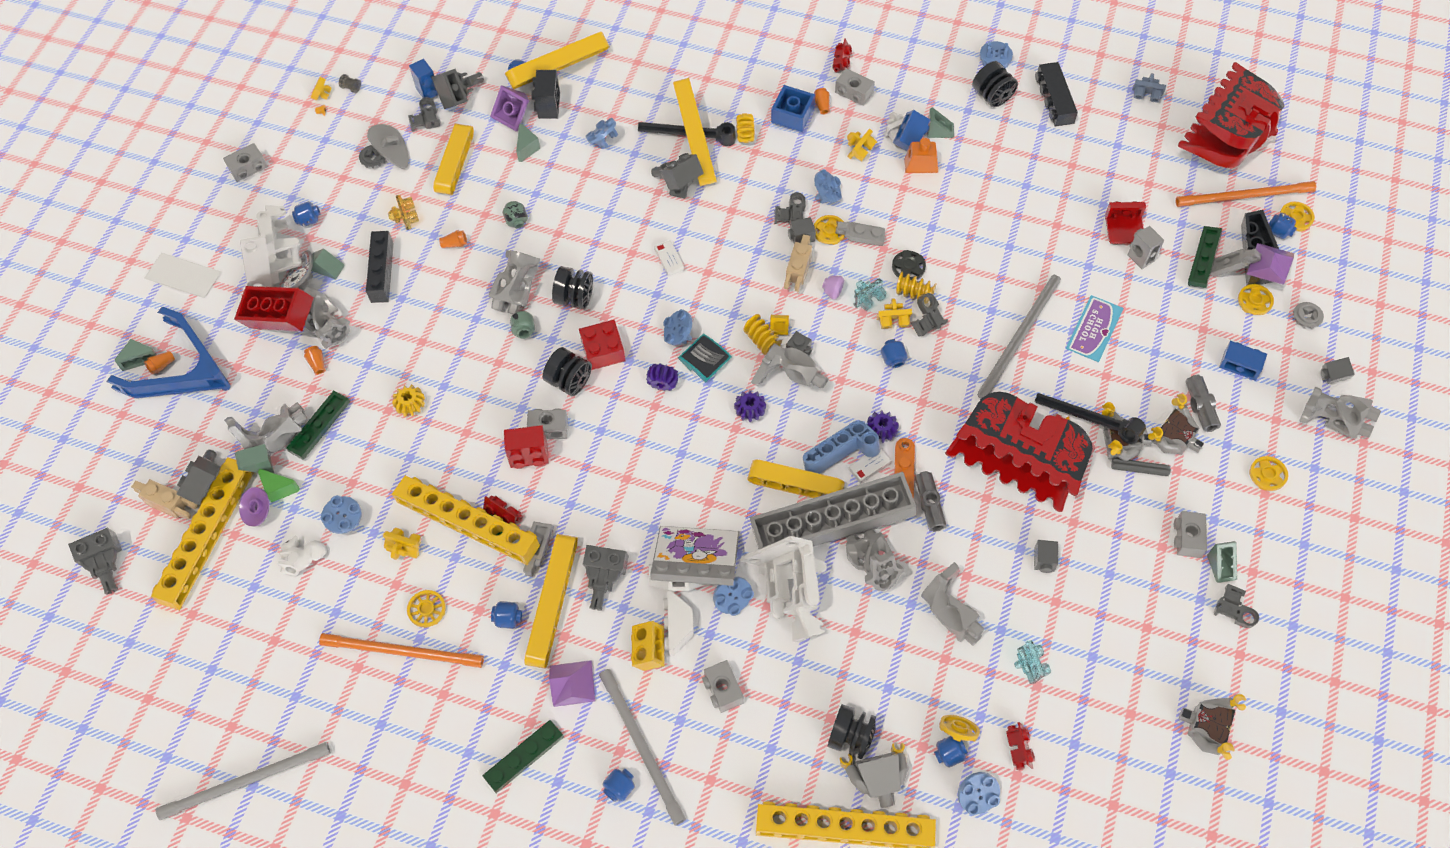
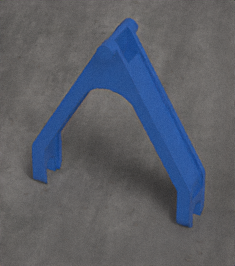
M161 307L157 313L164 315V322L184 330L199 353L197 366L191 372L179 376L127 381L110 375L106 381L113 384L111 387L113 390L136 399L215 389L227 391L231 388L230 383L184 316L166 307Z

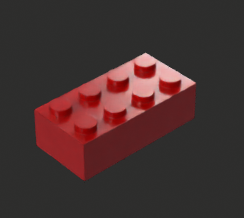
M246 286L234 320L252 329L302 332L314 297L299 288Z

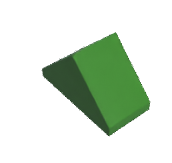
M262 469L258 471L264 491L267 493L271 503L297 493L300 490L295 480Z

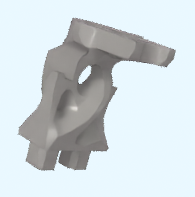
M506 250L505 254L506 258H508L507 267L504 272H499L488 297L493 299L492 309L503 311L504 304L507 302L510 303L507 313L514 314L521 311L522 307L527 306L533 278L524 277L529 268L537 267L540 258L513 250ZM513 269H516V273L514 277H512L511 272ZM502 279L506 281L505 287H501ZM524 282L525 289L520 291L519 287Z
M306 287L304 292L314 297L305 322V327L322 339L321 343L325 349L341 343L350 332V321L345 318L337 319L333 316L338 311V308L326 295L316 289L313 290L310 287ZM323 305H327L329 307L328 312L322 309ZM311 319H313L314 326L310 323Z
M774 344L762 359V363L750 383L754 385L763 383L768 373L779 365L783 366L789 379L798 384L812 387L816 385L819 388H824L829 378L821 374L822 370L808 354L796 348H782Z
M1315 387L1299 421L1307 424L1313 418L1322 416L1330 418L1329 421L1325 422V426L1354 439L1358 435L1369 438L1374 426L1365 423L1364 420L1366 418L1377 422L1381 410L1371 406L1373 403L1371 399L1352 395H1341L1339 398L1331 397L1322 393L1320 388ZM1350 402L1354 406L1353 408L1348 407L1345 403ZM1335 420H1342L1345 424L1338 425L1335 423Z
M296 402L290 408L283 404L280 409V415L268 417L258 432L246 430L233 417H227L224 421L228 425V430L241 443L244 449L265 444L268 452L275 453L290 442L295 432H301V424L308 418L305 415V410Z
M871 529L864 533V538L858 539L855 535L846 538L847 559L856 569L864 570L867 573L865 575L866 584L872 585L878 591L888 590L896 584L899 576L904 572V568L899 563H896L895 556L881 532L876 533ZM879 551L885 552L883 555L878 554ZM862 559L864 563H860L858 560Z
M953 562L933 579L922 592L921 597L930 605L932 613L942 625L956 635L957 641L962 642L966 639L974 646L981 639V634L985 628L978 623L980 616L976 610L961 603L952 595L948 596L946 594L951 582L959 575V567Z

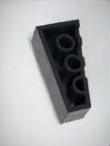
M1258 210L1245 213L1241 224L1243 248L1245 250L1256 249L1257 243L1279 249L1264 211ZM1250 264L1245 267L1246 285L1272 283L1269 280L1247 275Z

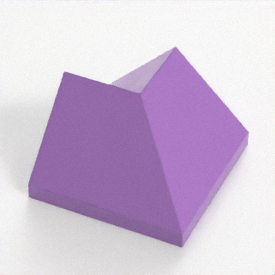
M501 85L490 117L517 132L529 102L527 95Z
M1257 243L1256 250L1261 253V260L1254 264L1250 263L1247 275L1284 285L1295 253Z
M592 660L550 666L549 683L553 707L595 702Z

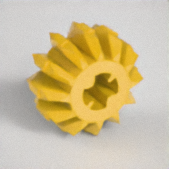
M742 113L736 117L737 140L739 142L749 143L754 141L755 128L752 114Z
M411 384L407 388L404 385L402 390L397 388V393L393 394L392 405L397 413H402L405 417L409 413L411 416H414V412L420 413V408L425 407V396L419 387L415 388Z

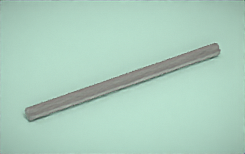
M1054 274L1050 277L978 391L977 396L979 398H983L990 393L1060 283V276Z

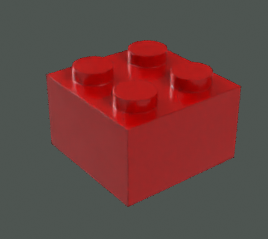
M615 319L579 328L586 360L591 362L592 370L626 361Z
M543 425L504 430L505 453L510 468L521 469L525 466L549 464L548 443Z

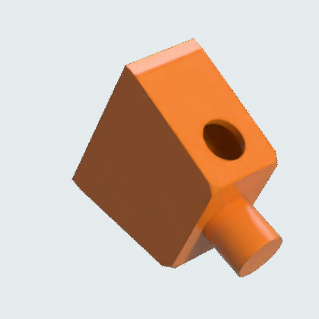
M922 138L920 142H912L904 158L905 173H938L936 143L931 142L928 138Z

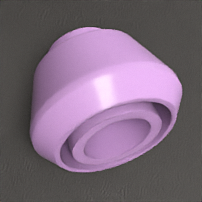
M842 276L825 278L822 288L825 289L824 293L833 300L837 299L842 291L844 278Z

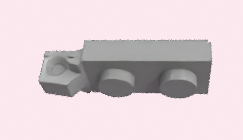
M838 222L835 233L845 235L850 241L883 246L885 228L855 222Z
M1243 248L1217 257L1214 260L1211 275L1217 277L1246 267L1250 263L1254 264L1261 260V253L1256 249L1245 250Z
M533 522L530 531L537 536L540 547L529 564L524 566L523 572L525 576L533 577L536 566H541L554 529L552 524Z

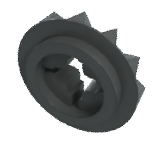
M372 145L363 148L359 154L361 165H364L366 168L372 167L374 169L375 166H381V163H385V158Z

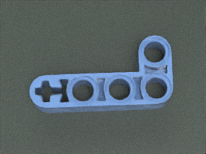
M854 421L804 453V468L806 471L820 474L857 449L867 457H875L880 453L879 437L865 422Z

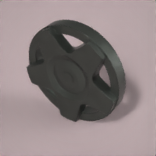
M903 250L894 257L892 270L898 278L900 273L896 268L901 269V272L903 271L904 278L909 273L916 275L918 280L925 272L926 262L919 253Z

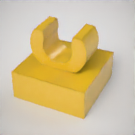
M319 77L310 98L317 100L319 95L323 99L328 98L329 94L324 91L330 93L332 88L329 85H324L326 79Z
M771 314L770 329L774 330V334L788 335L789 315Z

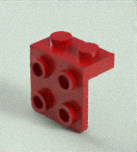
M1109 202L1105 213L1108 239L1111 244H1131L1134 240V234L1139 229H1144L1142 217L1146 210L1145 202Z

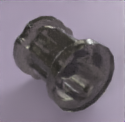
M342 74L338 84L342 89L346 88L353 93H358L361 87V80L350 78L347 74Z

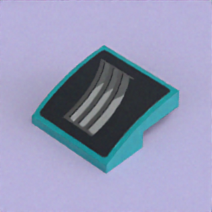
M703 333L678 359L706 383L732 356L717 342Z

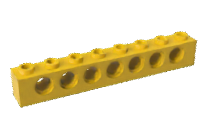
M227 457L221 465L216 479L212 481L206 497L201 501L200 508L193 515L189 528L183 533L179 546L173 551L168 566L163 569L162 576L158 584L154 586L151 595L158 604L180 611L254 472L238 470L235 459Z
M405 475L392 492V496L398 504L525 565L529 564L540 547L537 536L533 532L520 530L516 524H508L497 515L491 516L480 507H472L465 500L461 499L459 501L450 493H442L431 484L427 486L416 477L410 478Z
M765 801L762 804H758L756 836L890 848H935L936 819H930L928 815H917V818L908 817V814L895 813V816L886 815L883 811H873L872 814H868L860 809H851L850 812H845L838 807H829L828 810H822L819 806L815 805L799 808L797 804L792 803L776 806L774 802ZM782 815L785 818V822L776 824L773 821V817ZM804 817L807 820V824L805 826H798L795 823V819ZM819 819H826L829 822V826L821 828L818 826L817 821ZM841 821H848L851 824V828L843 830L839 823ZM863 823H870L873 826V831L866 832L862 829L861 825ZM892 825L896 832L888 834L885 832L884 826ZM912 826L916 828L918 834L911 836L907 833L906 828Z

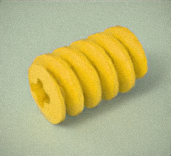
M902 271L897 281L896 293L899 295L903 291L904 297H907L910 293V299H914L917 295L918 300V297L922 294H934L937 283L931 287V281H928L925 285L923 278L917 282V276L910 280L909 273L904 278ZM925 297L924 304H927L930 300L928 297Z
M755 314L745 323L743 331L748 334V337L757 345V348L766 355L774 344L781 346L782 340H778L779 336L774 334L773 329H769L770 326L765 324V320L761 319L760 314Z

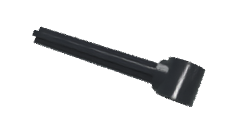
M638 122V132L687 136L685 127L681 125ZM724 122L717 126V128L703 127L705 137L716 138V141H719L723 146H731L736 141L735 126L732 123Z
M1037 393L1034 401L1037 404L1118 431L1120 438L1127 444H1135L1146 430L1145 423L1137 417L1120 421L1041 393Z

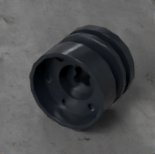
M992 61L979 70L973 79L972 86L991 107H999L1014 95L1018 87V81L1011 73L1007 72L1000 62Z
M560 266L553 282V303L567 306L571 300L572 307H579L585 310L593 291V273L578 270L575 274L573 268Z
M560 347L549 357L543 370V381L554 387H559V390L571 397L576 396L586 385L591 374L592 364L580 356L576 357L575 353L568 349Z
M841 704L827 747L841 752L847 743L850 745L849 755L852 756L855 747H858L860 750L857 758L863 759L866 752L870 749L876 731L877 716L871 715L869 723H865L866 712H862L857 720L854 719L855 708Z

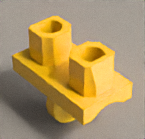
M870 128L862 138H860V132H850L847 135L848 145L850 147L852 145L855 146L848 154V158L852 159L855 156L862 161L869 153L862 145L871 150L877 143L871 136L873 131Z
M892 298L890 304H884V310L878 311L876 315L877 320H880L881 329L892 328L891 319H898L899 328L908 327L912 309H903V303H896V299Z
M396 527L391 532L385 531L383 533L385 539L384 548L386 551L391 552L392 559L397 560L400 555L417 559L421 543L420 535L413 533L407 538L404 537V531Z

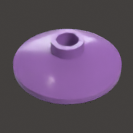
M252 487L243 494L240 500V517L248 526L255 527L262 524L269 512V498L262 488Z

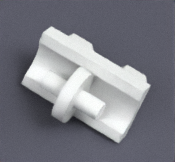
M892 112L889 115L890 119L886 121L888 125L883 135L885 138L889 136L894 141L904 118L902 114L897 115V113Z

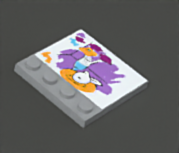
M660 526L650 580L733 586L739 531Z

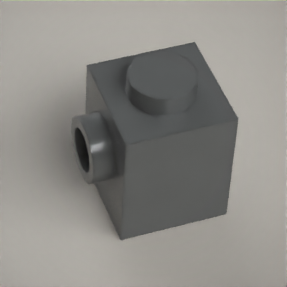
M811 217L796 219L790 222L788 237L790 240H793L794 244L795 242L801 243L803 235L810 236V243L815 242L816 230Z
M796 331L786 343V348H796L810 356L813 350L811 348L812 339Z
M1349 357L1327 362L1321 369V376L1323 380L1327 381V384L1351 379L1355 375Z
M1037 540L1034 547V570H1040L1042 573L1055 572L1058 566V541Z

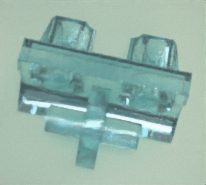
M880 278L873 283H870V281L865 283L859 280L856 283L857 289L854 290L855 302L853 305L856 308L861 306L867 311L874 304L871 298L875 297L880 302L885 299L887 292L882 287L883 281Z
M1030 640L1017 649L1019 660L1014 663L1016 669L1022 668L1030 684L1038 682L1041 678L1051 673L1049 664H1041L1039 659L1044 655L1042 645L1034 644Z

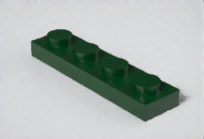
M1203 227L1188 279V286L1207 288L1221 239L1222 228Z
M333 390L305 424L301 432L287 446V451L304 460L350 403L349 398Z
M551 720L547 721L484 773L482 777L497 794L562 740L564 735Z

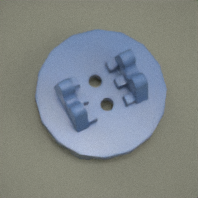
M988 41V43L981 47L979 55L983 66L992 61H998L1007 68L1012 60L1013 52L1008 43Z
M609 118L606 122L601 120L595 125L596 129L590 131L585 137L590 144L596 143L601 149L607 148L608 144L604 140L605 136L609 135L611 138L618 136L614 128L617 123L613 118Z
M825 169L817 172L814 178V184L818 191L815 200L820 199V203L826 201L835 203L842 198L840 179L837 176L831 175Z
M680 309L670 317L665 318L663 326L665 327L664 341L666 343L676 346L681 343L687 344V340L692 341V336L689 335L692 328V317L687 311Z
M336 495L324 506L320 518L327 530L332 533L342 534L353 530L359 524L362 512L356 500L351 497Z
M738 576L734 577L733 586L718 585L713 594V602L720 612L736 616L748 605L754 597V592L748 581Z
M973 773L966 777L959 785L958 801L961 807L970 815L974 816L985 813L999 805L1000 786L997 780L989 773Z

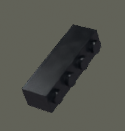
M1059 62L1039 64L1038 71L1035 73V80L1040 85V93L1044 96L1045 107H1048L1050 120H1053L1055 127L1075 124L1078 111Z
M371 231L366 293L371 303L389 302L394 244L389 231Z

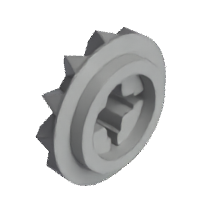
M1311 302L1299 303L1293 310V318L1297 320V324H1302L1304 328L1310 327L1312 329L1316 326L1319 327L1324 320L1321 308ZM1311 313H1312L1311 317H1307V318L1304 317V315H1308V314H1311Z

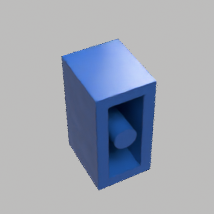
M423 58L410 64L409 68L415 88L422 98H433L438 95L432 80L434 72Z
M915 110L907 112L893 143L908 151L912 142H920L923 135L928 132L930 119Z
M1230 340L1224 351L1219 368L1256 381L1263 370L1267 353Z

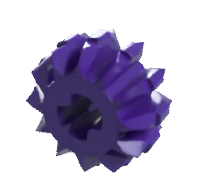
M659 363V365L653 364L647 370V384L651 385L652 388L671 391L676 387L678 371L674 367Z
M751 390L747 394L742 391L741 396H737L734 403L736 415L741 416L742 421L746 418L750 423L753 418L758 421L759 416H764L766 402L764 396H759L758 391L754 394Z
M883 410L880 411V414L874 411L872 417L869 416L867 419V425L877 433L882 443L885 442V439L891 441L893 436L896 437L897 429L899 428L896 416H891L890 411L887 414H884Z

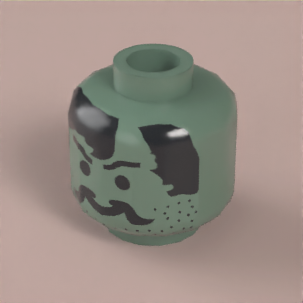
M517 201L508 202L502 211L506 224L510 227L521 228L528 220L524 205Z
M519 311L511 316L510 325L514 336L525 339L534 333L535 324L531 313Z

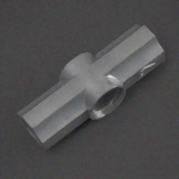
M1197 374L1187 378L1185 382L1191 396V409L1194 413L1198 414L1203 430L1212 432L1219 429L1221 423L1215 410L1216 400L1212 393L1209 394L1203 376Z
M920 472L915 475V481L921 499V509L924 511L929 531H941L947 525L940 504V494L937 492L932 472ZM931 499L935 503H929L926 500Z

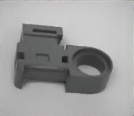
M426 97L419 101L421 112L419 115H408L412 132H415L414 127L424 126V124L426 129L440 127V119H437L435 115L437 114L435 102L431 98ZM430 104L431 107L424 108L423 105Z
M795 192L790 196L789 207L785 209L775 206L774 224H777L778 221L789 220L790 225L791 221L803 219V212L806 207L805 196L802 193ZM793 199H799L802 203L796 204L793 202Z
M926 293L918 297V307L922 314L926 315H923L921 320L912 321L911 324L918 337L931 330L941 328V325H945L948 319H943L937 308L939 303L933 294ZM925 297H928L930 300L928 307L924 305Z
M1227 584L1224 596L1217 601L1214 615L1217 616L1220 613L1235 619L1234 624L1244 628L1254 627L1259 622L1258 612L1240 602L1241 596H1245L1246 590ZM1250 613L1254 618L1253 623H1246L1243 619V614Z

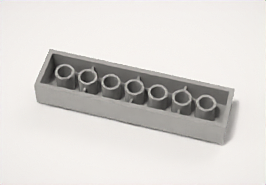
M900 472L750 517V522L758 549H762L789 536L810 540L814 547L916 516V504L904 473Z

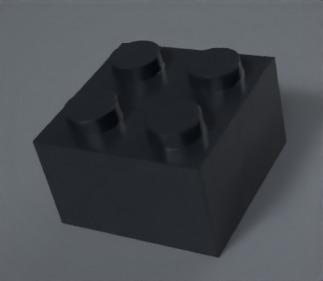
M536 70V77H533V87L535 89L531 92L532 100H535L534 112H537L538 119H558L560 87L557 70Z

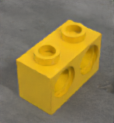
M654 621L633 625L631 635L632 666L643 671L663 667L664 626Z

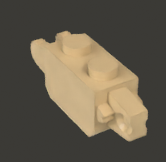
M803 235L801 243L795 242L786 269L784 289L788 290L790 282L795 283V291L799 292L801 285L805 282L813 247L809 245L810 236Z
M151 479L146 484L135 480L131 486L135 492L139 493L138 497L145 504L174 518L180 516L189 520L191 514L184 510L185 507L188 506L192 509L198 507L197 504L177 495L178 491Z

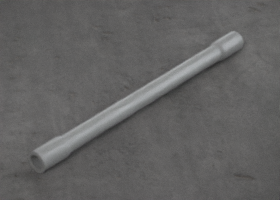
M606 669L602 671L599 676L666 805V810L674 826L683 823L686 818L678 802L673 797L639 730L611 670Z
M327 742L321 743L271 765L181 800L157 807L155 809L157 818L163 820L195 805L305 762L331 754Z

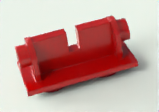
M844 38L843 43H838L835 47V58L832 65L835 72L850 67L852 47L848 44L846 38Z
M497 496L484 497L483 510L487 514L497 515L508 524H516V521L520 522L523 515H521L520 511L512 506L505 509L507 503Z
M1017 722L1018 728H1016V725L1008 726L1006 734L1009 746H1018V749L1010 750L1013 766H1016V770L1025 769L1024 765L1034 769L1032 762H1035V756L1032 748L1029 749L1028 741L1030 740L1028 728L1024 727L1020 722Z

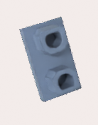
M1151 73L1149 78L1136 79L1132 88L1134 98L1143 99L1144 94L1148 93L1151 94L1150 101L1158 103L1166 90V85L1159 84L1160 80L1154 79V73Z

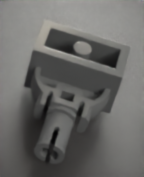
M455 68L432 76L443 108L448 109L467 102L468 94L473 91V88H467L484 82V77L477 79L483 76L482 73L477 72L463 78V76L468 74L466 72L459 73Z
M688 153L680 155L676 161L665 162L651 170L653 177H660V179L665 180L669 190L680 189L704 174L697 155H689Z
M207 450L203 457L198 455L195 462L190 461L185 470L188 472V475H182L177 484L180 487L177 495L197 505L200 504L221 467L213 463L217 456L214 450Z
M107 527L68 544L74 562L89 571L93 579L99 577L105 595L111 594L112 590L113 592L118 591L112 574L113 571L117 570L115 565L117 553L122 551V548L114 531Z
M586 545L582 565L585 567L586 575L589 579L588 588H593L590 609L602 611L605 593L607 591L612 592L613 584L617 582L620 575H625L629 558L626 551Z

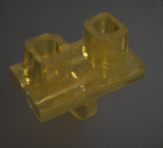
M396 195L399 208L391 207L388 217L396 223L403 219L406 230L412 229L410 224L419 221L416 210L406 212L415 208L412 197L402 199L401 195Z

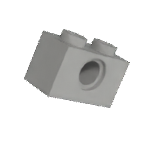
M845 68L836 80L835 93L864 106L874 93L875 81Z
M255 143L223 158L236 182L268 167Z
M1150 225L1145 229L1141 228L1134 234V240L1129 246L1130 249L1127 255L1141 269H1144L1155 262L1164 239Z
M559 408L553 410H528L527 427L543 425L546 439H567L568 416L566 410Z
M1181 511L1179 516L1174 519V529L1177 531V536L1174 538V548H1177V555L1202 558L1207 551L1206 514Z
M728 660L704 669L705 677H702L705 688H710L712 692L710 699L714 708L718 707L720 713L744 704V696ZM719 684H725L728 688L720 691L716 687Z

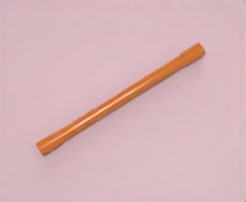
M1310 181L1247 190L1177 196L1175 202L1177 207L1201 203L1315 192L1316 182Z
M322 633L319 638V645L379 652L457 663L482 668L484 662L483 655L462 654L354 639Z

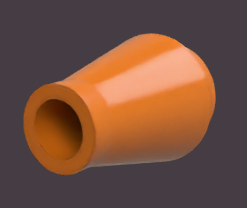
M819 88L814 91L815 102L820 114H828L830 112V93L826 88Z
M456 230L439 238L441 248L463 247L467 244L465 232L463 230Z
M311 346L305 349L304 358L313 369L315 375L324 373L326 370L322 350L318 346Z
M170 351L148 357L144 364L153 375L161 372L175 358Z

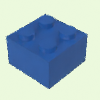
M783 85L771 108V123L803 132L815 108V94Z

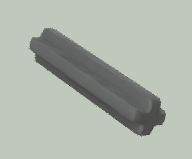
M1113 458L1111 462V468L1114 470L1169 476L1171 472V466L1135 460L1123 461L1119 458Z

